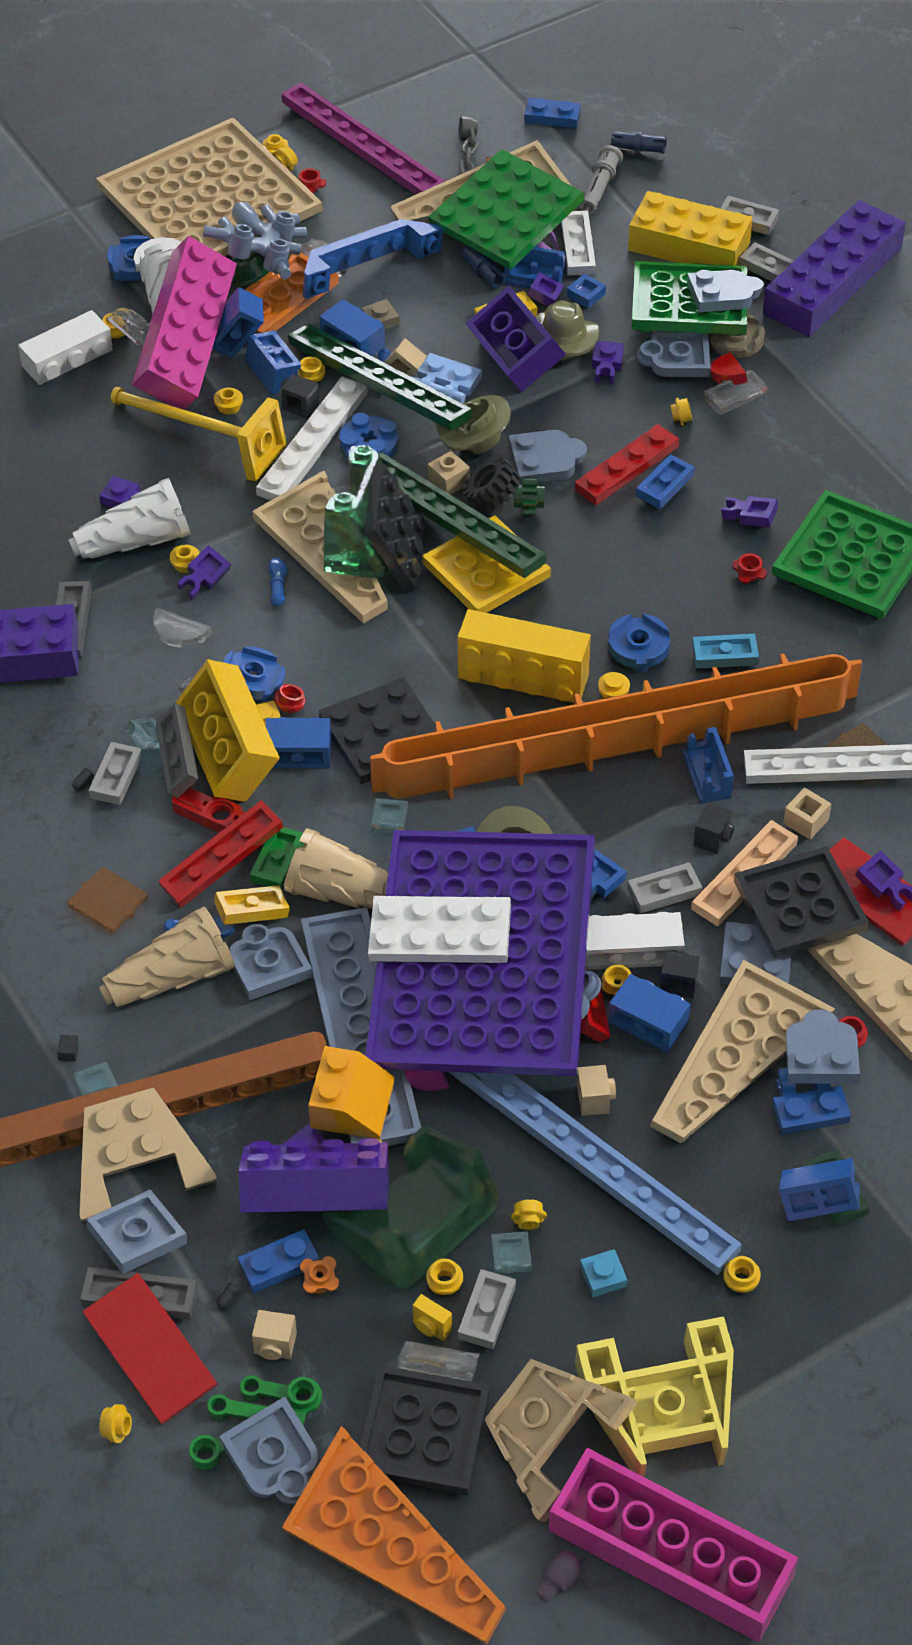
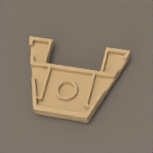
M154 1087L84 1108L80 1192L81 1222L87 1221V1218L112 1207L104 1183V1176L175 1156L185 1191L217 1182L216 1174Z
M530 1359L484 1420L505 1460L510 1463L516 1474V1481L521 1491L527 1495L533 1507L531 1510L534 1516L546 1523L549 1519L550 1509L562 1491L540 1471L546 1460L587 1407L611 1428L617 1430L638 1402L625 1394Z

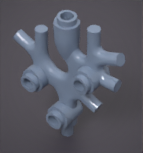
M238 202L233 206L232 217L237 224L235 228L227 217L219 219L218 225L220 228L205 225L203 237L218 239L228 243L227 252L230 256L246 259L249 258L250 252L259 253L265 257L263 267L270 272L279 274L282 279H288L291 276L288 262L289 254L300 255L301 244L292 243V238L305 239L307 237L306 227H295L296 224L300 223V216L297 213L291 214L290 212L279 211L275 214L269 205H264L261 207L260 212L267 222L259 220L252 206L246 202Z

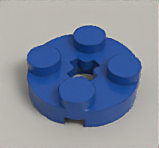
M143 235L126 236L120 239V244L115 247L112 244L107 252L108 266L117 281L142 280L140 271L136 272L133 257L136 249L142 243L151 240V238Z
M356 413L352 416V420L347 422L340 431V448L345 452V457L349 461L359 465L379 452L392 458L398 449L396 423L378 416ZM364 439H374L370 440L369 442H364Z
M632 614L625 615L617 619L610 627L608 653L616 661L631 667L636 672L647 671L649 667L662 662L669 653L670 638L668 627L664 622L652 615L642 614V618H632ZM633 639L638 641L644 639L645 643L638 644Z
M252 646L243 647L242 652L234 653V650H232L224 658L223 663L239 666L253 700L259 703L271 701L272 696L283 685L285 668L283 665L281 668L276 662L277 657L265 649ZM251 671L257 672L256 675H252L249 673Z

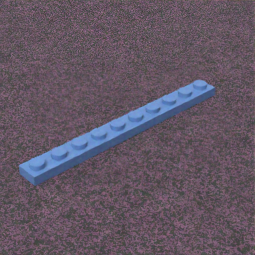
M449 1072L715 1274L719 1275L726 1264L741 1251L742 1244L516 1075Z

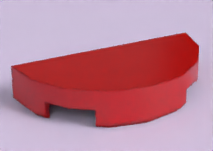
M731 352L720 356L710 365L712 379L719 384H722L723 381H733L734 385L748 382L745 370Z

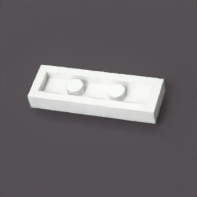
M572 211L561 222L567 275L595 274L596 264L588 211Z

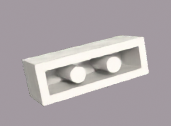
M92 310L18 345L22 367L39 385L113 350L110 328Z
M680 912L589 916L585 970L607 969L612 965H623L627 968L663 966L666 951L684 952L685 944Z

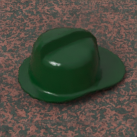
M250 252L249 258L246 259L233 257V262L237 263L235 268L236 277L233 281L234 286L237 288L247 287L267 275L270 271L263 267L265 257L256 252Z

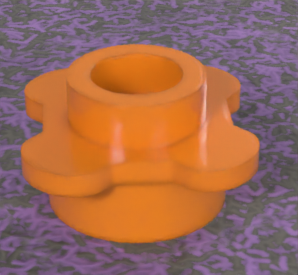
M326 1256L322 1260L316 1261L308 1258L301 1262L300 1270L304 1273L303 1289L309 1294H322L327 1291H335L338 1288L339 1280L335 1277L334 1273L336 1267L334 1258ZM318 1272L323 1274L321 1278L316 1276Z

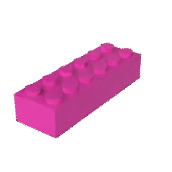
M187 236L172 251L131 385L170 406L183 410L198 398L237 263L190 236Z
M589 1448L585 1450L549 1513L550 1532L757 1642L761 1641L796 1571L797 1556Z

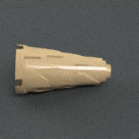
M309 828L305 829L299 840L304 843L303 848L300 847L294 852L283 890L293 895L300 894L325 902L331 900L355 908L367 907L372 910L374 896L386 895L388 871L377 867V863L348 851V847L320 835L319 832Z
M203 906L179 920L176 926L153 939L151 945L126 958L122 965L103 977L102 981L104 984L98 988L107 1005L114 1003L116 1007L140 999L147 1000L171 988L176 987V989H179L200 979H210L233 969L235 963L226 942H223L220 936L221 932L206 907Z

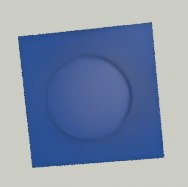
M583 274L567 287L566 297L589 309L606 294V285Z

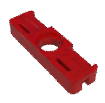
M188 788L179 798L175 796L172 798L174 813L218 833L245 813L240 805L224 798L215 797L214 795L212 797L207 796L192 788ZM218 811H225L230 814L224 820H216L212 817Z

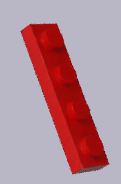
M657 424L575 481V491L596 506L679 447V438Z
M262 800L158 880L160 887L182 908L284 828L282 821Z

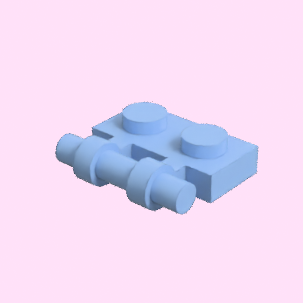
M429 353L417 371L418 378L413 376L412 378L460 403H464L466 395L470 396L482 379V370Z

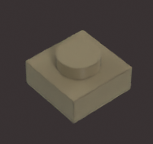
M387 299L362 307L363 312L374 319H378L384 324L385 329L400 324L398 313Z

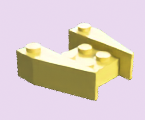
M724 1316L687 1323L684 1346L688 1360L628 1372L622 1371L614 1338L577 1345L575 1368L579 1378L625 1394L638 1402L617 1430L611 1428L593 1412L631 1471L645 1477L647 1466L645 1454L709 1441L712 1443L718 1466L724 1465L728 1449L734 1353Z

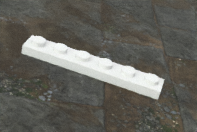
M343 376L339 379L256 486L257 496L271 501L301 482L368 394L366 385Z
M912 744L744 750L746 784L912 778Z

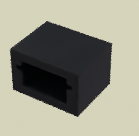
M60 1035L57 1051L60 1061H76L79 1047L77 1035Z

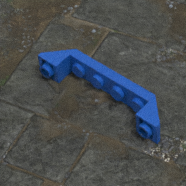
M400 219L313 249L310 252L304 272L303 297L308 299L328 292L330 274L404 248L408 249L418 259L438 253L442 247L443 228L436 224Z

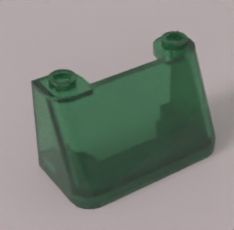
M351 446L348 453V462L350 463V494L346 492L337 493L328 500L325 507L324 572L378 578L387 573L388 566L364 534L372 467L383 462L379 454L370 446Z
M426 1125L413 1134L406 1143L404 1157L408 1169L389 1185L387 1209L325 1211L322 1214L327 1227L335 1236L389 1283L402 1289L414 1285L427 1273L428 1268L435 1261L444 1258L493 1213L498 1203L497 1189L480 1151Z

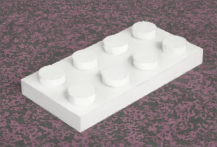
M374 896L368 948L369 961L507 963L511 899L510 897Z

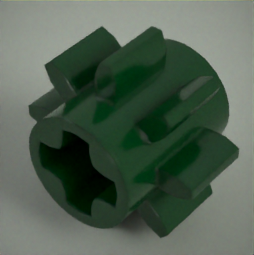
M522 478V485L514 487L516 492L514 494L513 506L521 508L522 515H536V508H544L545 486H537V479Z

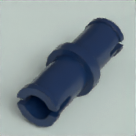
M614 130L612 132L614 137H611V145L617 148L634 150L635 153L649 151L664 154L666 151L664 148L667 146L666 136L645 135L643 131L627 133Z
M467 247L463 249L461 254L463 260L473 267V271L478 277H483L495 289L499 288L495 280L501 286L504 285L506 275L495 266L493 259L471 247L469 248L473 253Z

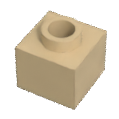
M404 338L390 353L384 363L412 377L427 356Z
M452 451L428 463V481L450 495L462 489L463 485H466L465 479L470 477V467Z
M804 787L785 807L783 824L811 840L829 820L831 803Z
M606 1065L578 1067L577 1092L581 1116L609 1114L610 1100L616 1099V1087L614 1078H608Z
M258 1310L252 1333L254 1354H258L268 1360H278L280 1358L291 1360L297 1334L295 1315Z

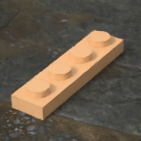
M771 820L692 901L691 910L719 927L743 902V898L734 883V874L784 859L797 845L798 836Z

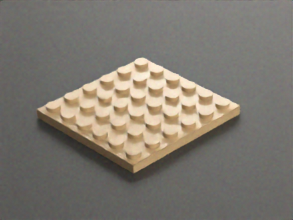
M230 118L96 178L97 187L145 236L151 239L161 237L173 238L181 242L187 236H190L223 256L229 255L227 252L229 244L218 239L203 237L204 227L207 225L220 228L218 225L219 219L227 217L235 228L237 224L232 217V209L238 202L249 203L259 220L267 222L260 212L261 207L264 205H269L275 214L279 211H286L291 214L297 213L300 216V221L323 211L322 202L235 118Z

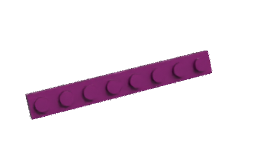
M302 82L281 93L282 103L415 195L445 182L441 177Z

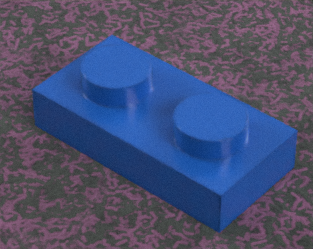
M528 98L524 123L577 128L581 103Z
M670 454L636 488V497L661 509L694 476L695 467Z
M305 1229L237 1257L238 1265L253 1294L303 1273L300 1270V1264L303 1260L308 1258L313 1261L320 1260Z

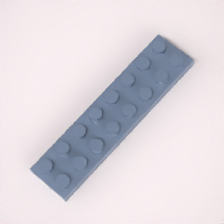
M365 907L301 919V927L310 966L313 971V980L328 1046L359 1051L365 1055L377 961H369L368 957L371 929L368 909ZM385 1069L395 1076V1082L380 1140L388 1142V1146L422 1140V1129L411 1084L406 1079L405 1071ZM349 1135L350 1143H358L362 1139H368L366 1137Z

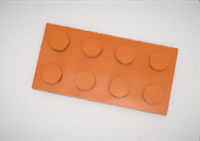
M301 252L300 255L292 254L288 262L291 276L288 279H282L279 274L269 272L262 279L245 289V291L263 299L264 323L254 334L273 330L277 331L327 293L325 292L308 299L303 297L304 272L309 259L308 256ZM337 273L330 274L329 291L339 284V275Z

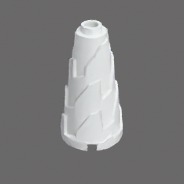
M164 242L152 245L144 250L145 256L143 258L140 256V274L142 282L145 283L152 316L172 251L178 246V243Z
M166 478L131 496V500L105 511L106 514L80 526L77 531L72 532L74 538L69 539L75 557L81 555L83 559H92L117 551L125 552L147 544L153 546L180 537L184 538L191 535L173 486L169 478Z

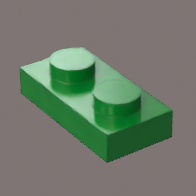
M284 827L268 839L250 873V882L265 887L279 885L282 890L294 852L300 847L303 848L304 843L299 841L303 832Z

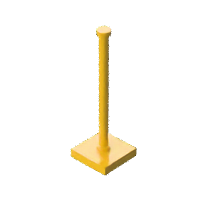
M115 387L111 393V402L113 404L121 405L123 403L237 438L246 479L257 482L287 446L278 400L267 398L243 427H239L127 393L121 387Z

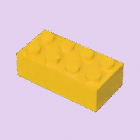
M647 191L629 224L628 251L675 263L739 266V258L750 244L753 217Z
M468 609L458 634V679L574 703L575 694H579L582 698L589 677L591 634Z
M207 659L175 703L185 707L191 742L214 796L246 802L280 758L239 666Z

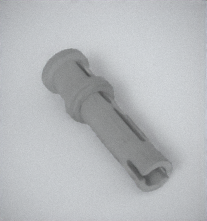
M612 145L602 147L599 152V160L592 167L593 177L585 192V200L579 205L580 210L588 211L589 215L595 213L607 183L614 179L616 166L620 165L623 160V154L617 147Z

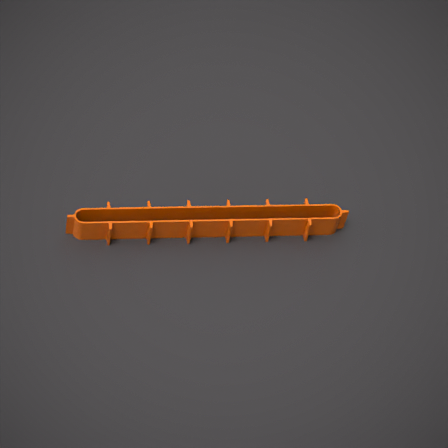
M783 653L780 654L779 665L723 676L720 675L716 667H712L711 678L652 689L648 680H645L643 691L585 703H583L579 694H575L574 705L519 716H513L508 707L505 708L504 719L443 730L440 721H436L435 732L390 741L384 746L382 753L370 756L372 793L385 791L394 798H407L446 790L449 799H454V788L512 776L516 777L519 785H523L524 774L582 762L585 763L588 771H593V760L653 749L657 758L662 756L663 746L687 742V738L691 733H694L696 740L705 738L707 728L716 727L718 734L722 736L725 744L730 743V736L733 732L788 721L792 729L797 730L799 719L837 712L844 707L847 699L857 697L862 660L848 661L841 655L830 654L789 662Z

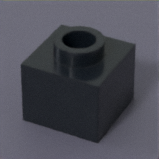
M292 374L281 387L282 409L308 419L319 405L318 383Z
M707 802L695 825L693 846L718 854L723 843L729 844L735 825L730 824L732 810Z
M666 951L661 972L660 989L670 994L693 998L700 956L690 955L685 952Z

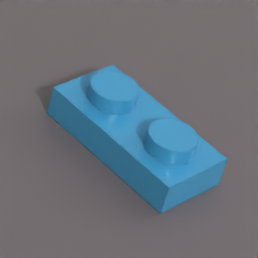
M755 634L693 637L692 648L696 669L758 665L759 654Z

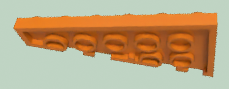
M341 1426L282 1529L293 1537L487 1645L506 1611L505 1605L477 1574L468 1567L447 1541L439 1535L428 1520Z

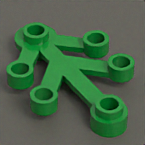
M248 1375L240 1382L241 1396L249 1402L257 1401L261 1396L278 1400L286 1397L303 1426L306 1415L317 1410L322 1402V1390L319 1384L308 1377H298L289 1385L263 1381L255 1375ZM248 1385H256L258 1387L254 1392L245 1390ZM222 1394L212 1396L207 1403L208 1414L216 1421L225 1420L228 1416L248 1419L268 1407L230 1400ZM301 1394L310 1396L306 1401L297 1400V1397ZM216 1404H224L226 1406L222 1411L212 1409ZM200 1435L191 1442L189 1454L191 1462L196 1468L208 1470L219 1463L221 1454L225 1453L218 1440L219 1437L215 1439L210 1435ZM204 1452L212 1454V1457L203 1460L199 1458Z

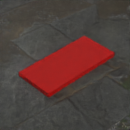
M843 837L829 851L870 923L904 946L912 939V901L907 896L900 894L899 897L906 903L903 909L899 911L891 903L888 894L885 893L878 898L855 874L872 857ZM900 880L901 883L911 886L905 880Z
M136 1273L82 1311L161 1425L218 1385L139 1273Z

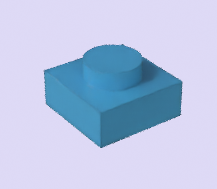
M615 1249L580 1259V1268L592 1298L627 1287L628 1280Z

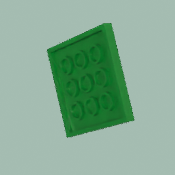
M501 149L432 212L428 219L430 224L442 227L444 233L511 270L585 199L583 192Z
M635 261L631 330H640L642 332L668 331L670 333L696 332L701 335L709 333L726 334L728 336L746 335L747 308L699 312L687 284L688 273H696L700 270H736L747 276V266Z
M825 489L772 565L771 574L883 620L912 575V523Z

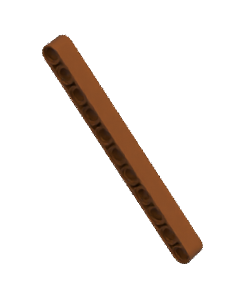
M310 1032L0 1118V1168L83 1145L85 1107L153 1087L174 1117L179 1118L316 1079L324 1046H327V1043L322 1033Z

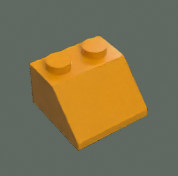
M324 1046L308 1105L310 1128L380 1140L395 1076L359 1051Z

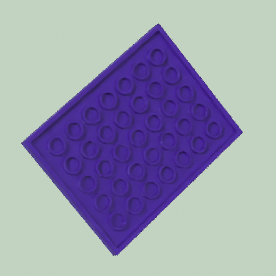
M394 830L385 896L510 897L511 917L507 963L377 961L365 1056L387 1070L577 1076L595 835Z

